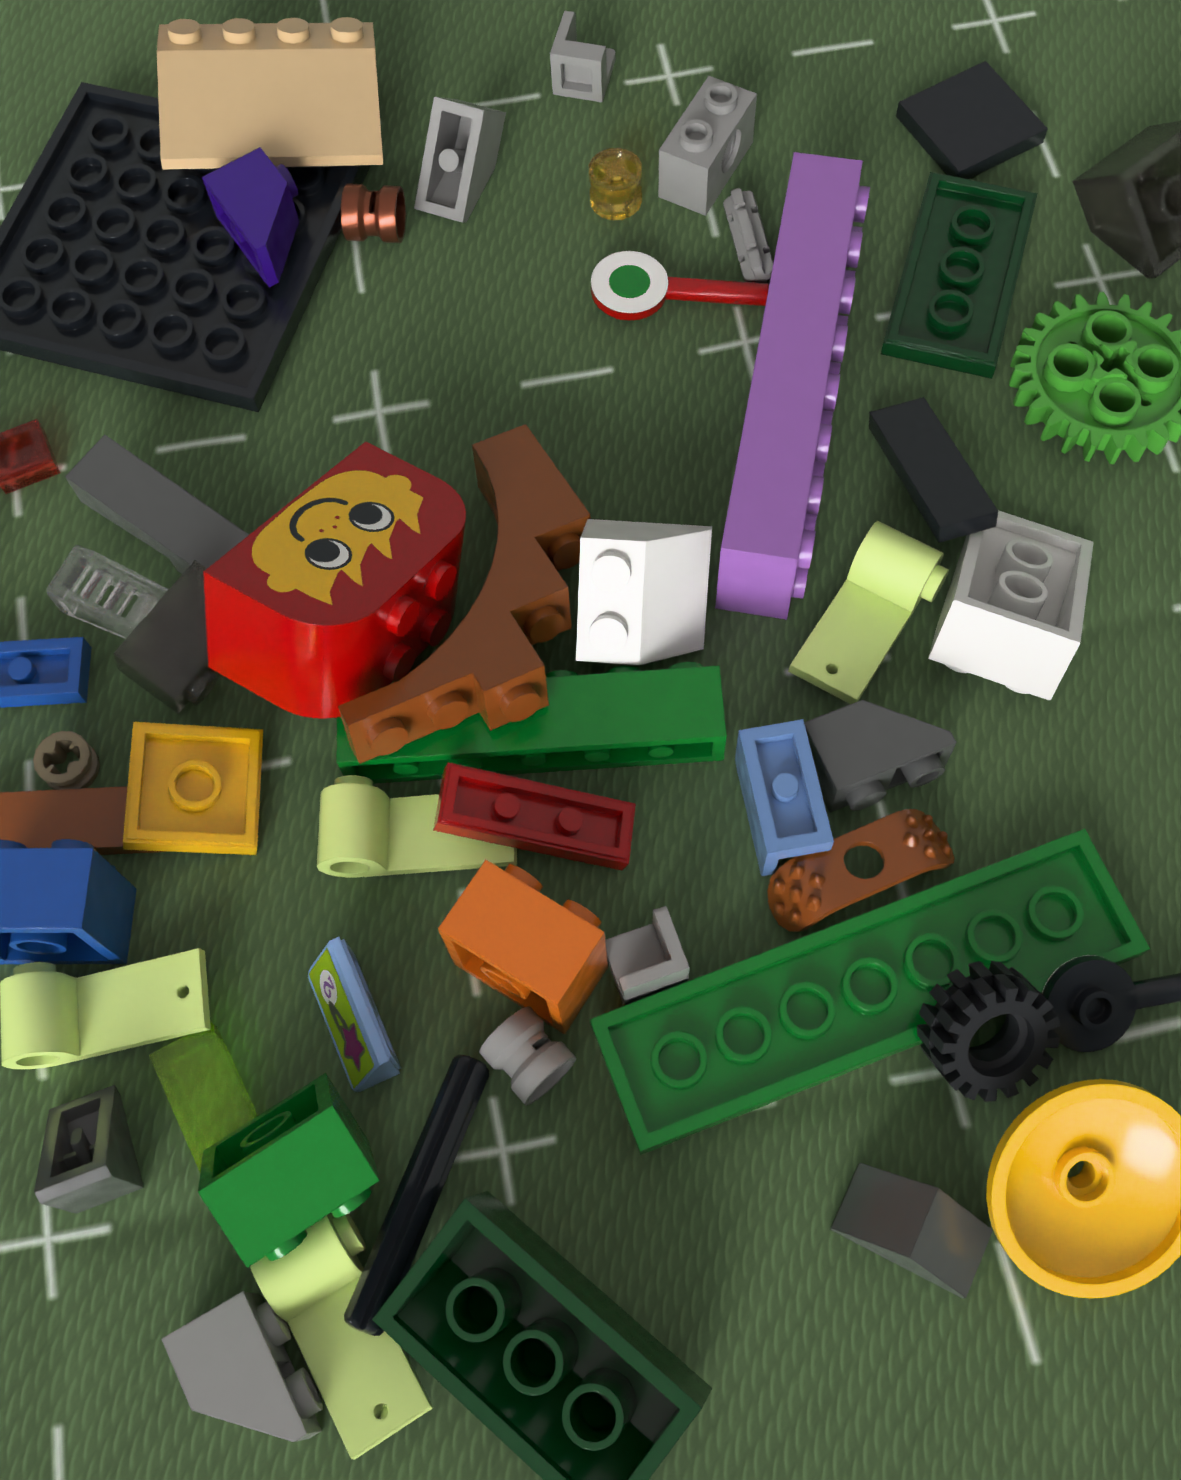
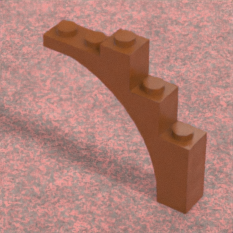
M526 424L472 444L478 488L494 514L498 525V536L492 566L484 586L470 611L450 637L424 662L401 680L338 706L349 745L359 764L380 755L392 754L407 743L437 730L452 728L461 723L465 718L479 712L491 731L509 722L522 721L533 715L537 710L549 705L545 666L532 645L549 641L559 633L572 628L569 590L558 571L571 568L580 562V538L587 519H591L586 507Z

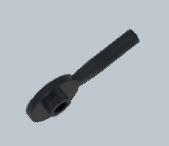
M1085 955L1073 958L1058 967L1047 980L1042 995L1053 1005L1054 1008L1051 1010L1059 1017L1060 1027L1053 1030L1060 1036V1043L1074 1051L1095 1052L1107 1048L1124 1035L1131 1025L1137 1009L1181 1002V973L1132 981L1128 973L1111 960L1096 955Z

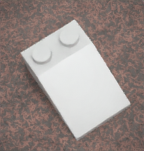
M999 511L996 527L966 536L939 617L928 659L945 664L956 672L971 673L1003 684L1014 692L1032 694L1051 701L1081 642L1094 542Z

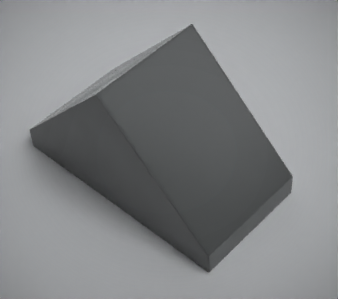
M115 1085L49 1109L34 1194L40 1204L77 1214L144 1188L121 1096Z
M863 1163L858 1164L830 1228L831 1231L962 1299L967 1297L993 1231L941 1189Z

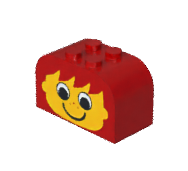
M365 441L203 571L208 667L290 713L318 719L341 717L338 709L339 705L385 687L392 681L401 680L409 673L414 660L429 645L434 647L441 642L454 616L466 522V509L460 495L449 484L436 476Z

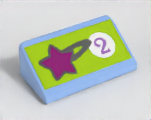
M336 937L327 943L308 972V979L350 1086L355 1092H361L400 1074L399 1069H401V1066L354 952L344 939L341 940L340 937Z

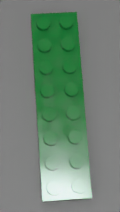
M1084 828L590 1019V1025L638 1151L642 1155L923 1043L917 1036V1025L927 1024L919 1015L922 1004L936 1005L937 1001L929 992L936 984H939L945 991L953 984L947 974L955 969H958L965 977L970 976V963L980 961L989 970L991 961L1001 962L1008 969L1013 967L1020 972L1042 994L1044 986L1053 972L1073 958L1096 955L1120 965L1144 955L1150 950V947Z

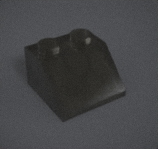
M1180 120L1148 126L1073 180L1090 232L1146 278L1158 277L1181 259Z

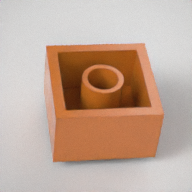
M485 860L438 927V931L456 966L522 1008L530 1006L544 1022L565 1034L608 968L605 932L598 928L601 921L594 913L575 901L566 900L563 906L543 895L540 893L543 888L541 883L520 867L508 864L506 869L503 870Z

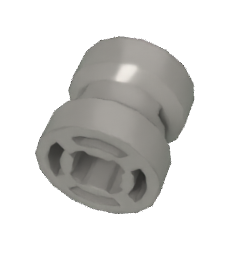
M530 1006L518 1010L507 1018L486 1039L479 1051L481 1056L494 1070H504L511 1077V1089L525 1106L532 1104L547 1093L563 1078L576 1061V1056L562 1041H551L544 1033V1021Z

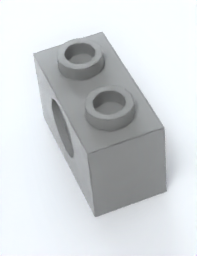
M711 76L707 77L659 149V198L702 215H707L753 143L757 93Z

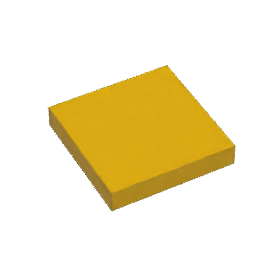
M133 722L123 850L256 855L263 729Z

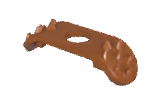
M905 809L887 815L834 838L830 851L796 856L779 867L770 878L767 890L770 910L778 924L786 930L795 932L806 931L828 915L919 874L930 870L946 869L954 864L955 857L947 841L948 834L936 826L931 815H926L917 809ZM857 846L871 847L881 855L884 867L875 877L868 879L858 878L852 875L844 864L846 853Z

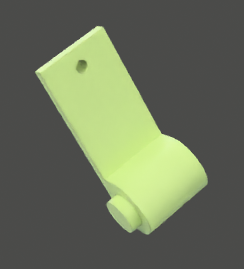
M877 520L862 541L853 559L846 581L790 664L788 672L849 704L858 702L921 599L923 598L932 603L940 591L949 572V569L940 565L944 553Z
M357 775L336 778L334 785L325 787L320 794L317 868L328 875L357 878L478 869L485 860L498 867L508 866V864L517 866V848L433 831L439 794L389 798L384 791L373 786L371 779Z
M200 948L78 978L56 972V965L52 963H26L16 966L13 969V976L0 981L1 1064L6 1068L38 1069L52 1067L211 1030L205 951Z
M330 1213L307 1228L306 1238L290 1253L274 1261H269L265 1256L252 1264L250 1268L268 1304L281 1319L288 1322L349 1456L355 1460L433 1409V1406L405 1350L385 1331L380 1336H372L352 1328L344 1321V1313L363 1271L357 1254L365 1250L366 1245L349 1214L335 1218Z

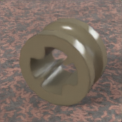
M72 731L56 732L43 739L36 748L33 758L35 771L54 790L87 788L92 785L98 776L100 768L99 756L81 735ZM73 752L79 758V761L70 762L67 767V773L62 774L55 767V764L64 763L67 753Z

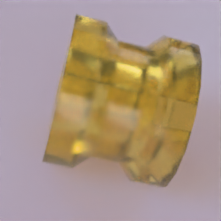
M609 148L600 151L591 159L588 165L589 182L591 184L590 205L593 211L602 218L608 220L629 218L639 210L642 204V187L640 185L642 181V163L637 155L626 149Z

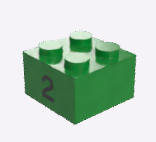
M324 1073L205 1149L202 1157L198 1193L244 1265L248 1268L265 1256L269 1261H274L290 1253L306 1238V1229L328 1214L332 1213L333 1217L338 1218L352 1212L369 1198L372 1193L370 1187L380 1180L369 1140L328 1075Z

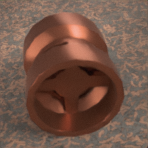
M346 184L341 199V223L345 239L348 241H365L368 236H378L386 243H401L404 238L406 225V204L403 188L401 186L384 185L379 191H371L363 184Z

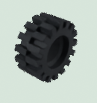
M980 961L970 963V976L965 977L958 969H955L947 974L953 984L945 991L939 984H936L929 992L937 1003L935 1006L922 1004L919 1015L927 1024L917 1025V1036L923 1042L920 1046L924 1054L955 1091L959 1090L964 1097L975 1100L977 1094H979L985 1102L997 1100V1089H1000L1007 1098L1019 1094L1016 1082L1023 1079L1030 1087L1039 1080L1032 1072L1035 1066L1038 1064L1048 1069L1054 1060L1045 1051V1048L1059 1047L1060 1036L1053 1030L1060 1027L1059 1017L1051 1010L1054 1008L1053 1005L1013 967L1008 969L1001 962L991 961L988 970ZM1007 1014L1002 1028L992 1039L979 1046L969 1047L973 1035L980 1026L991 1018Z

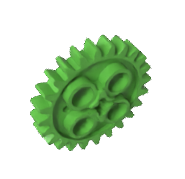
M1099 292L1094 305H1089L1081 294H1076L1070 309L1061 302L1056 301L1052 306L1049 316L1040 312L1036 314L1032 327H1025L1010 363V367L1014 369L1009 380V386L1018 389L1013 404L1017 407H1029L1024 423L1031 425L1043 422L1045 427L1040 437L1042 441L1049 440L1056 435L1064 438L1061 444V452L1064 454L1070 451L1075 444L1082 446L1084 461L1087 462L1092 459L1096 450L1104 451L1109 464H1115L1122 450H1125L1134 462H1139L1146 448L1158 455L1162 452L1168 440L1176 443L1181 437V329L1173 332L1168 329L1173 315L1168 313L1158 319H1154L1150 316L1152 303L1148 301L1138 310L1131 309L1130 298L1126 294L1121 297L1118 305H1110L1104 292Z

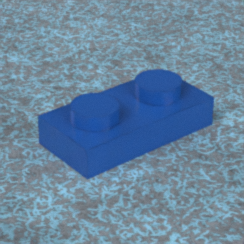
M84 637L0 642V708L87 703L92 647Z

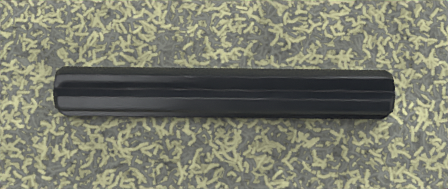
M459 1054L452 1059L344 1313V1321L356 1330L372 1336H380L384 1332L372 1319L410 1270L489 1078V1069L486 1067V1064L476 1058Z

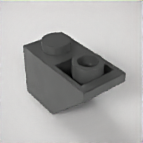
M860 700L804 722L823 800L830 813L848 805L852 811L870 807L886 796V790L908 782L911 788H915L935 780L945 772L944 767L957 743L952 733L948 730L865 700Z

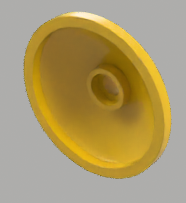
M1108 1079L1084 1080L1061 1086L1046 1093L1026 1107L1013 1120L996 1147L988 1171L986 1193L988 1214L994 1233L1004 1251L1017 1267L1029 1278L1045 1288L1078 1298H1105L1120 1295L1147 1284L1167 1270L1181 1255V1115L1162 1099L1142 1087ZM1079 1161H1084L1080 1173L1076 1176L1068 1177L1070 1169Z

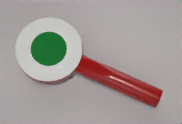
M621 251L605 257L596 265L591 276V295L595 304L605 314L620 320L647 318L656 313L663 306L665 300L766 306L769 290L768 283L668 277L664 267L656 259L637 251Z

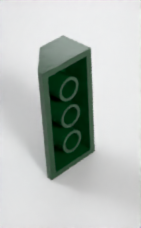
M488 1191L466 1197L372 1319L543 1480H649L703 1408L712 1390L711 1386Z

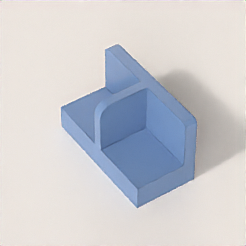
M804 720L739 730L735 764L761 876L774 874L779 859L830 851L834 840Z

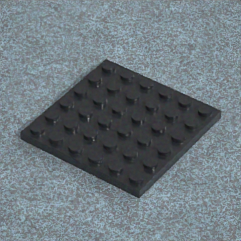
M81 82L0 226V350L259 412L341 233V199L344 186L346 184H363L371 165L286 167L298 190V196L292 199L299 224L279 283L269 288L216 217L202 177L219 168L162 170L158 98Z

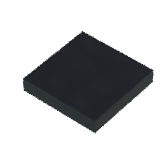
M986 61L900 101L896 117L946 175L970 179L1042 144L1048 130Z

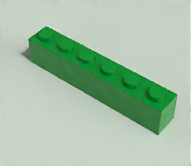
M680 662L670 666L668 669L641 671L633 666H619L601 674L578 675L576 672L568 670L552 671L545 674L549 705L537 710L533 715L522 721L509 722L490 731L479 712L465 718L461 723L452 728L437 730L405 744L401 749L392 754L380 755L359 764L349 745L341 717H337L336 762L343 776H363L371 779L373 784L442 779L443 771L448 762L504 775L723 761L727 734L720 666L704 667L697 662Z

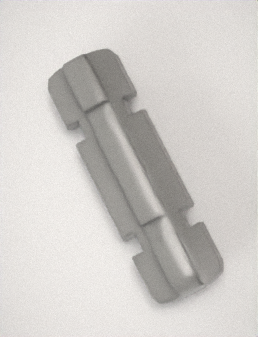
M740 188L731 190V196L724 200L723 207L729 222V229L740 262L743 279L745 282L768 283L767 280L771 279L774 261L770 253L761 216L758 213L755 196L750 190L741 191Z

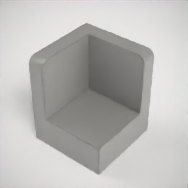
M565 10L550 52L553 95L603 102L616 61L615 50L602 45L577 42L576 13Z
M666 906L653 910L652 924L605 940L607 961L623 1006L688 981L690 967Z

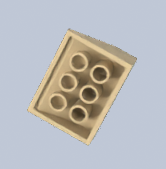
M342 17L333 20L331 23H308L300 18H286L278 23L254 24L248 19L234 18L225 21L223 24H199L192 19H177L169 24H159L157 77L162 170L221 168L261 147L275 167L283 164L285 167L383 165L373 22H361L356 18Z

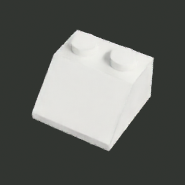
M587 519L580 538L576 661L642 665L704 649L712 526Z

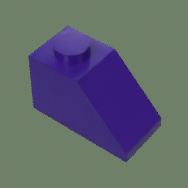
M261 147L203 176L202 179L216 217L270 288L279 283L299 224L292 199L298 196V190L287 168L283 164L275 167Z

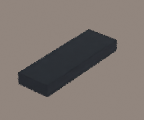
M924 397L869 412L870 431L938 543L996 527L999 511Z

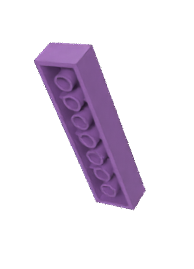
M798 152L793 154L721 544L715 609L787 620L791 597L800 599L804 597L815 540L816 518L819 512L824 483L825 462L827 461L832 432V417L840 382V362L843 360L848 331V316L838 315V313L850 314L856 280V271L845 270V268H857L863 236V227L852 225L853 222L864 223L870 187L859 186L862 160Z

